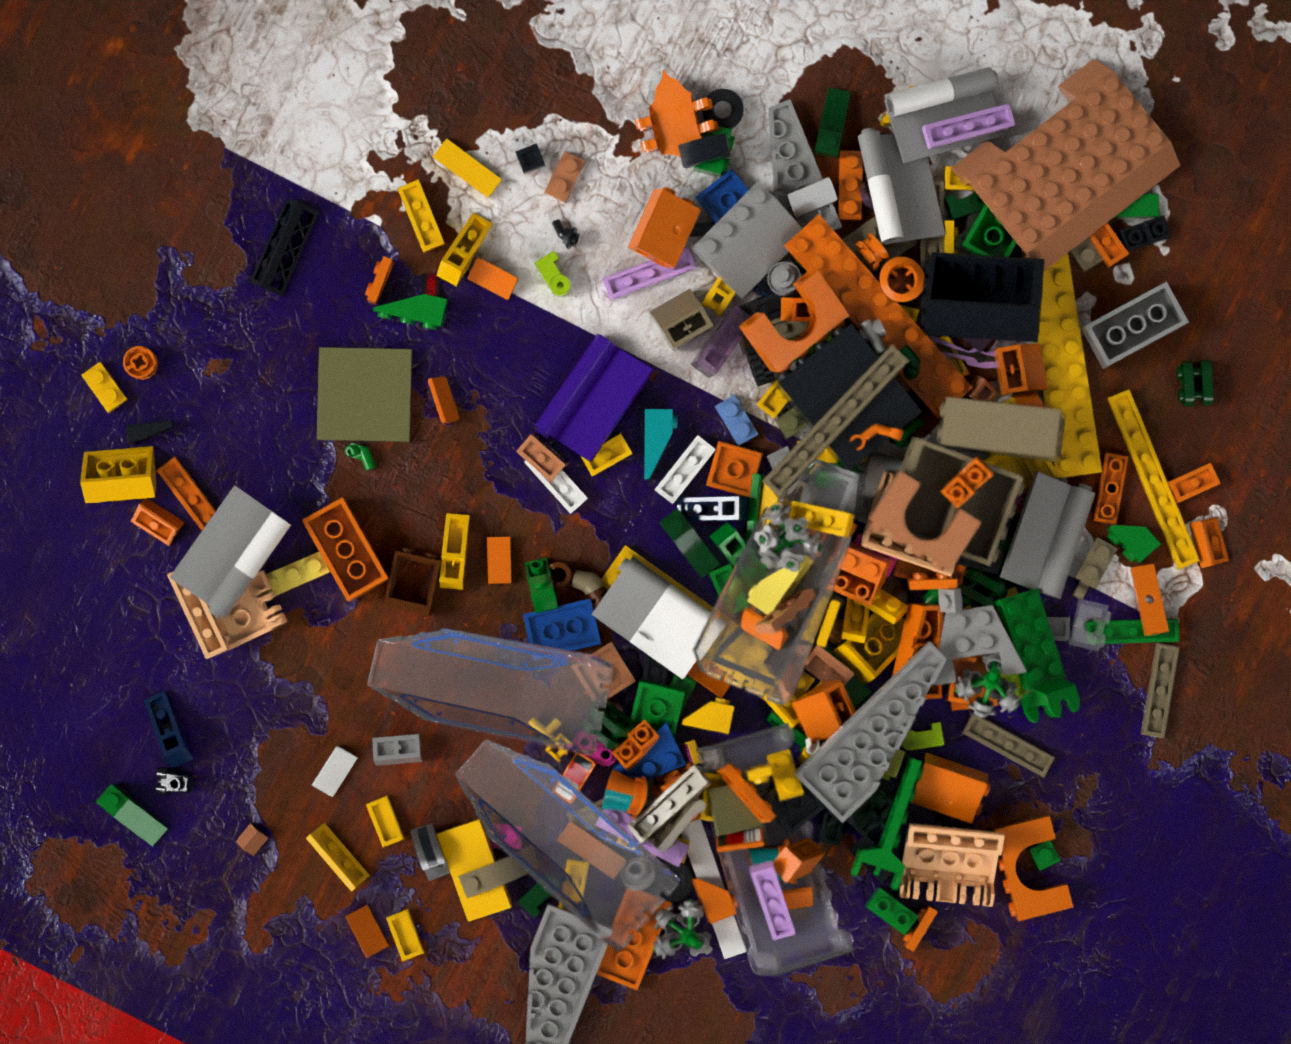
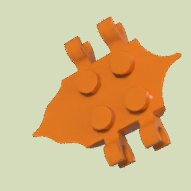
M663 70L662 79L656 88L654 101L649 107L650 116L635 120L637 130L641 129V131L653 127L655 138L641 142L642 151L650 153L659 149L663 155L670 154L681 158L678 145L703 138L702 134L719 131L717 121L709 120L699 124L696 113L714 108L712 99L706 97L693 102L692 93L688 92L678 80L671 78Z

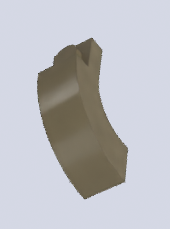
M531 846L515 852L533 869L537 870L540 868ZM510 854V856L508 855L493 863L460 875L459 880L466 897L470 898L533 871L513 854Z

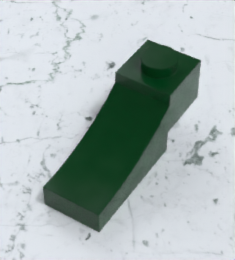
M828 87L814 154L837 159L851 92Z
M678 508L659 522L701 578L720 565Z

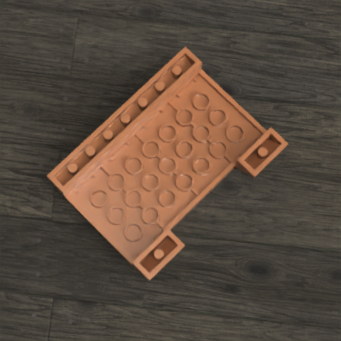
M1092 59L1058 85L1059 90L1070 103L1012 148L1004 152L989 141H985L951 167V170L964 186L970 184L1026 254L1024 258L1044 259V271L1180 167L1171 141L1116 73L1095 59Z

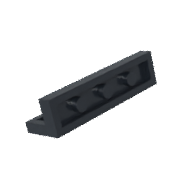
M286 198L250 283L283 297L319 215L318 211L299 201ZM304 210L310 213L307 223L301 225L300 216ZM298 232L300 238L298 244L292 246L290 240L292 234ZM289 253L290 262L283 267L282 257ZM280 274L281 282L277 289L271 286V282L274 276Z

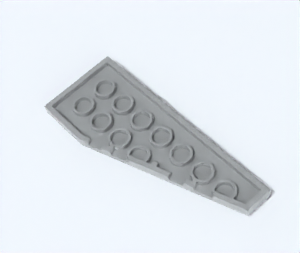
M930 641L794 772L842 823L877 790L881 777L888 770L894 753L901 746L916 718L915 714L920 705H923L928 690L935 683L947 660Z
M547 904L530 950L526 1044H569L607 948V942L613 933V928L580 916L582 920L586 921L588 925L590 924L595 931L600 933L597 936L585 923H582L576 917L577 914L552 904Z

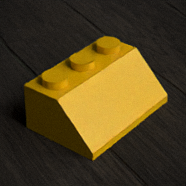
M153 446L84 452L80 483L85 503L154 498L156 492V470Z

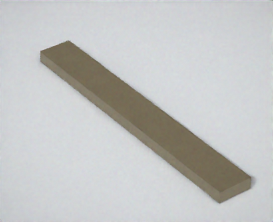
M892 344L762 482L780 497L909 360Z

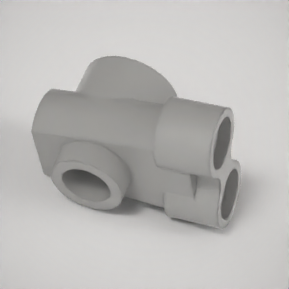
M869 319L861 323L862 329L858 332L866 343L869 342L871 349L879 357L887 350L880 338L887 334L879 319L873 322Z

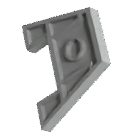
M993 606L964 609L960 613H945L939 651L947 660L933 686L956 683L953 659L993 653L1000 654L1003 676L1026 673Z

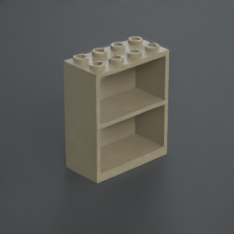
M946 397V403H941L940 416L944 419L943 426L938 427L937 440L941 441V445L945 448L955 451L1060 463L1066 418L1061 410Z
M912 436L900 468L901 472L920 483L919 488L905 509L904 521L908 531L919 539L935 538L944 532L957 510L961 509L981 522L961 553V556L990 566L991 562H996L1000 549L997 546L1000 539L1004 540L1007 534L1008 527L1005 526L1008 517L1012 518L1017 505L1013 503L1016 495L1020 496L1025 485V482H1022L1023 477L985 463L994 474L960 507L956 508L941 490L973 458Z

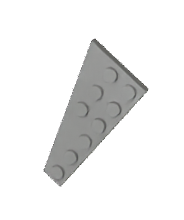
M791 99L769 107L774 197L802 228L819 214L834 231L841 229L842 225L833 203L795 218L786 198L787 194L820 181L823 178Z

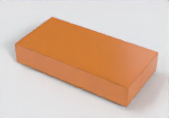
M487 537L488 584L512 583L510 537Z

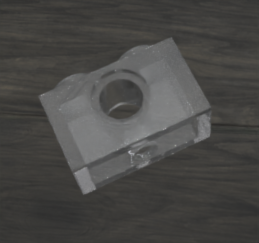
M1083 599L1078 600L1068 646L1094 652L1099 651L1100 647L1103 648L1106 640V634H1103L1104 626L1109 624L1111 611H1108L1109 605ZM1089 619L1096 623V630L1093 633L1088 632L1085 628V623Z

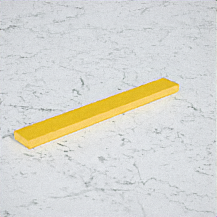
M1130 389L1107 398L1177 570L1199 562L1200 559Z

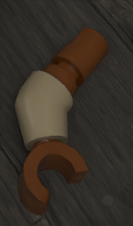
M557 561L549 566L553 570L560 567L566 572L565 580L557 581L556 587H563L568 583H572V587L583 591L585 595H589L591 600H595V607L598 606L605 596L604 593L606 591L603 587L605 584L596 573L581 570L573 572L570 564L565 561Z

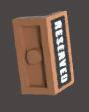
M537 432L530 434L516 451L550 482L570 463L569 460Z

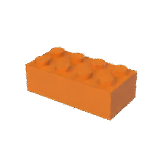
M342 497L302 520L347 602H351L389 581L385 568L345 498Z

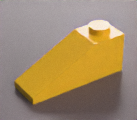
M472 213L441 260L436 276L457 287L493 223Z

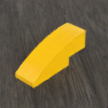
M446 513L439 579L440 588L463 590L469 515Z

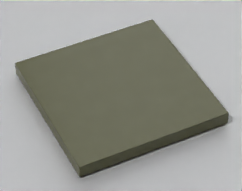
M319 347L317 440L410 442L412 349Z

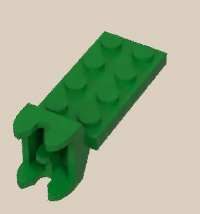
M1038 588L995 601L1003 627L1026 670V673H1019L1018 675L1023 691L1027 690L1020 700L1027 719L1032 723L1038 722L1040 715L1038 706H1042L1044 712L1050 718L1061 717L1062 699L1065 700L1067 707L1073 713L1077 712L1080 706L1077 688L1075 684L1063 679L1066 677Z
M908 757L879 845L858 848L850 872L852 875L857 876L861 863L865 862L876 866L874 875L878 876L881 868L894 872L890 887L894 890L898 889L906 866L891 851L893 847L897 848L901 837V834L898 832L900 824L905 825L909 813L906 810L908 802L912 803L915 797L916 789L913 788L915 780H920L924 770L920 760Z

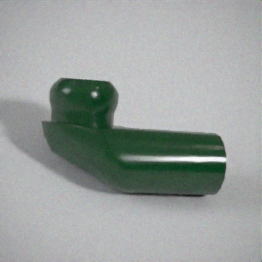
M907 344L900 352L909 360L905 365L904 376L908 380H912L919 375L921 360Z

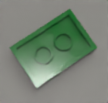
M640 679L630 719L634 725L633 729L645 719L656 732L668 721L675 736L685 690Z

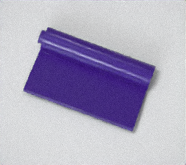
M597 333L535 424L538 427L536 432L546 439L551 436L592 462L654 370Z

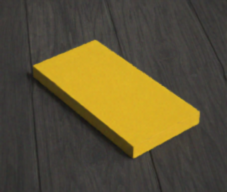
M481 818L437 833L468 922L513 906L505 884L467 898L459 880L460 875L496 861Z

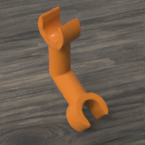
M874 424L862 434L852 436L850 442L855 438L861 439L862 445L856 449L861 450L865 446V442L876 434L901 441L903 430Z

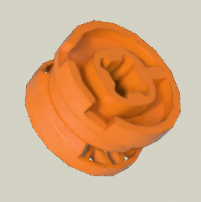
M872 233L867 234L868 239L857 242L855 247L867 264L875 270L880 266L879 263L883 259L887 261L890 257L879 240Z
M135 346L130 348L124 355L123 366L130 376L139 380H145L155 374L158 368V360L150 349L144 346Z

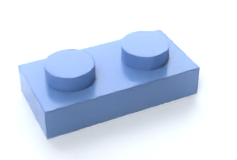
M735 395L715 406L738 446L758 435Z

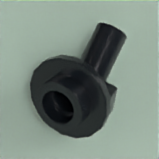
M560 219L554 220L552 225L558 237L563 240L566 249H570L572 246L575 247L580 236L577 233V228L564 229Z

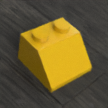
M716 698L715 702L710 701L682 720V724L729 734L734 706L729 705L730 700Z

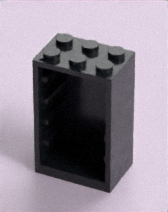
M932 252L931 262L926 261L925 275L929 276V278H924L923 292H927V294L922 295L921 309H925L921 314V325H925V335L1038 342L1044 259Z

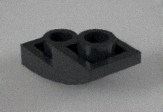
M725 133L678 145L682 166L686 169L705 162L713 163L732 156L728 137Z
M1164 215L1117 231L1119 240L1127 252L1172 237Z

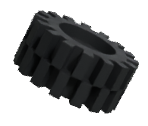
M752 345L745 347L747 360L757 387L774 382V372L768 369Z

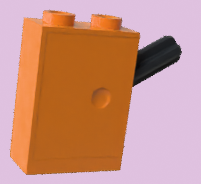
M667 187L653 190L628 248L664 268H675L688 238L704 236L716 223H695L701 209L694 206L695 202L684 197L682 199L675 195L676 192Z
M926 753L921 765L924 767L920 780H915L913 786L916 789V793L912 803L944 814L946 827L961 829L959 820L972 824L974 817H979L983 804L980 802L982 797H987L991 784L988 783V774Z

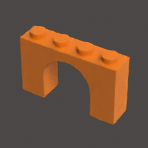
M809 270L793 283L806 302L810 313L808 326L799 337L791 340L783 338L776 331L765 313L756 312L739 326L770 371L777 373L786 371L790 368L791 362L794 359L805 356L809 352V347L814 343L818 344L827 338L826 334L832 329L836 330L845 323L844 319L849 316L818 270Z
M1044 815L993 828V832L1005 834L1002 854L998 857L997 864L999 870L1004 871L1006 880H1002L1005 893L1010 894L1012 901L1008 903L1011 916H1015L1016 920L1022 921L1073 908L1068 884L1062 883L1042 889H1030L1020 882L1016 874L1017 858L1026 847L1056 839L1050 816Z

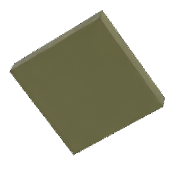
M752 780V781H746V783H747V782H750V783L754 786L753 780ZM728 785L707 790L716 836L763 826Z

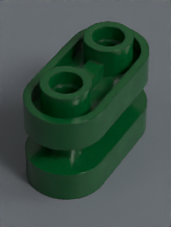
M1200 360L1199 367H1193L1192 361H1181L1180 366L1176 367L1177 380L1181 381V389H1178L1177 392L1178 402L1182 403L1183 407H1193L1194 401L1200 399L1202 406H1212L1213 382L1211 361ZM1199 376V390H1194V377Z
M968 569L963 576V580L967 585L959 584L957 588L961 589L963 603L972 608L993 606L996 612L998 609L995 600L1003 599L1008 594L1006 585L1002 581L986 577V574L979 569ZM975 589L987 595V597L975 591Z
M603 699L595 701L591 712L587 714L583 721L585 730L609 750H615L620 746L634 727L633 722L625 714Z

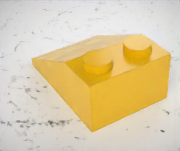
M872 612L868 617L865 642L860 643L844 639L833 650V653L865 685L875 679L897 656L905 620L901 618L894 625Z

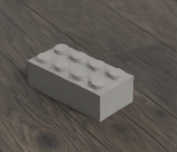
M1165 282L1081 328L1102 368L1105 369L1189 323L1168 283Z

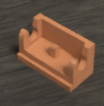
M819 645L814 646L801 665L820 681L841 680L844 686L855 674Z

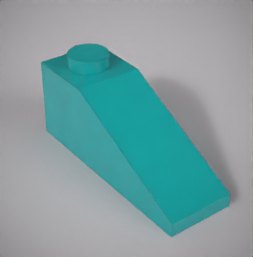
M645 409V480H650L673 434V429H677V415H673V409Z

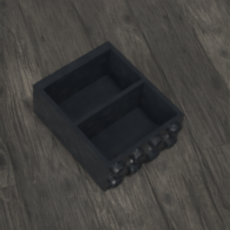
M843 324L831 335L833 339L831 341L823 340L813 349L815 353L811 357L806 354L796 362L797 368L795 370L787 369L777 378L779 381L776 385L777 389L810 430L879 359L852 324L847 328ZM893 377L826 449L844 472H848L890 438L876 434L865 442V446L861 450H856L862 445V440L855 438L850 442L852 436L862 434L874 424L900 430L922 411L895 377Z

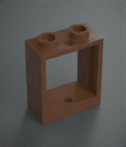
M402 548L401 552L395 551L383 605L430 616L442 561L438 560L437 555L425 553L424 557L415 555L416 551ZM402 559L435 566L426 605L393 598Z

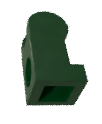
M975 191L971 196L959 200L956 199L955 194L944 199L950 221H956L980 213L985 205Z
M547 875L544 877L559 890L560 883L555 876ZM541 879L518 902L535 918L541 913L538 906L547 897L553 896L550 893L551 891L554 895L557 891Z

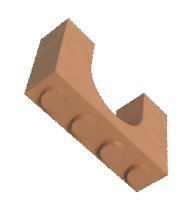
M898 471L868 518L872 521L870 526L881 533L887 530L893 534L890 539L901 546L906 542L913 547L911 552L923 559L925 555L933 560L931 565L943 571L947 568L951 571L981 522L963 510L958 509L947 528L939 536L932 539L914 537L905 525L904 513L920 483L903 472Z

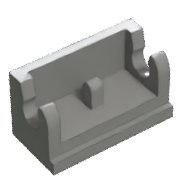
M419 734L372 738L373 760L376 766L423 762Z

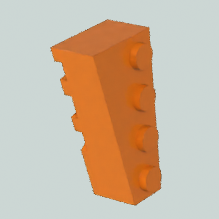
M908 604L909 607L905 617L892 677L929 641L939 650L943 630V612H940L939 604ZM932 684L925 698H942V685L933 686Z

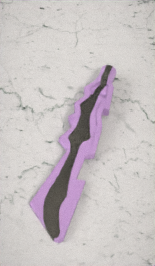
M935 336L929 337L948 360L949 357L965 360L968 366L997 369L994 351L985 353L977 346L967 351Z

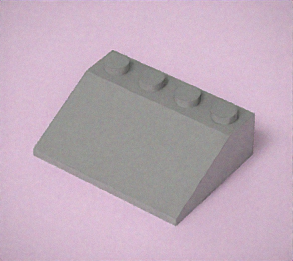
M757 181L693 246L692 251L743 299L769 273L773 265L777 264L789 252L784 245L803 228L779 201Z

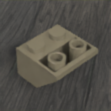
M691 289L650 311L673 352L712 330L714 326Z

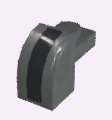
M433 823L410 830L419 862L428 880L450 874Z

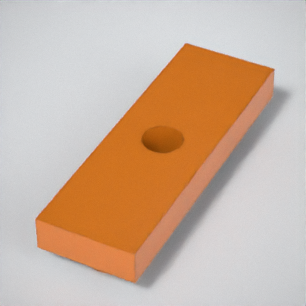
M1105 452L1093 521L1117 525L1129 456ZM1109 484L1115 488L1113 493L1107 489Z
M1154 564L1131 567L1130 572L1144 635L1168 633V624ZM1145 598L1152 599L1153 603H1147Z

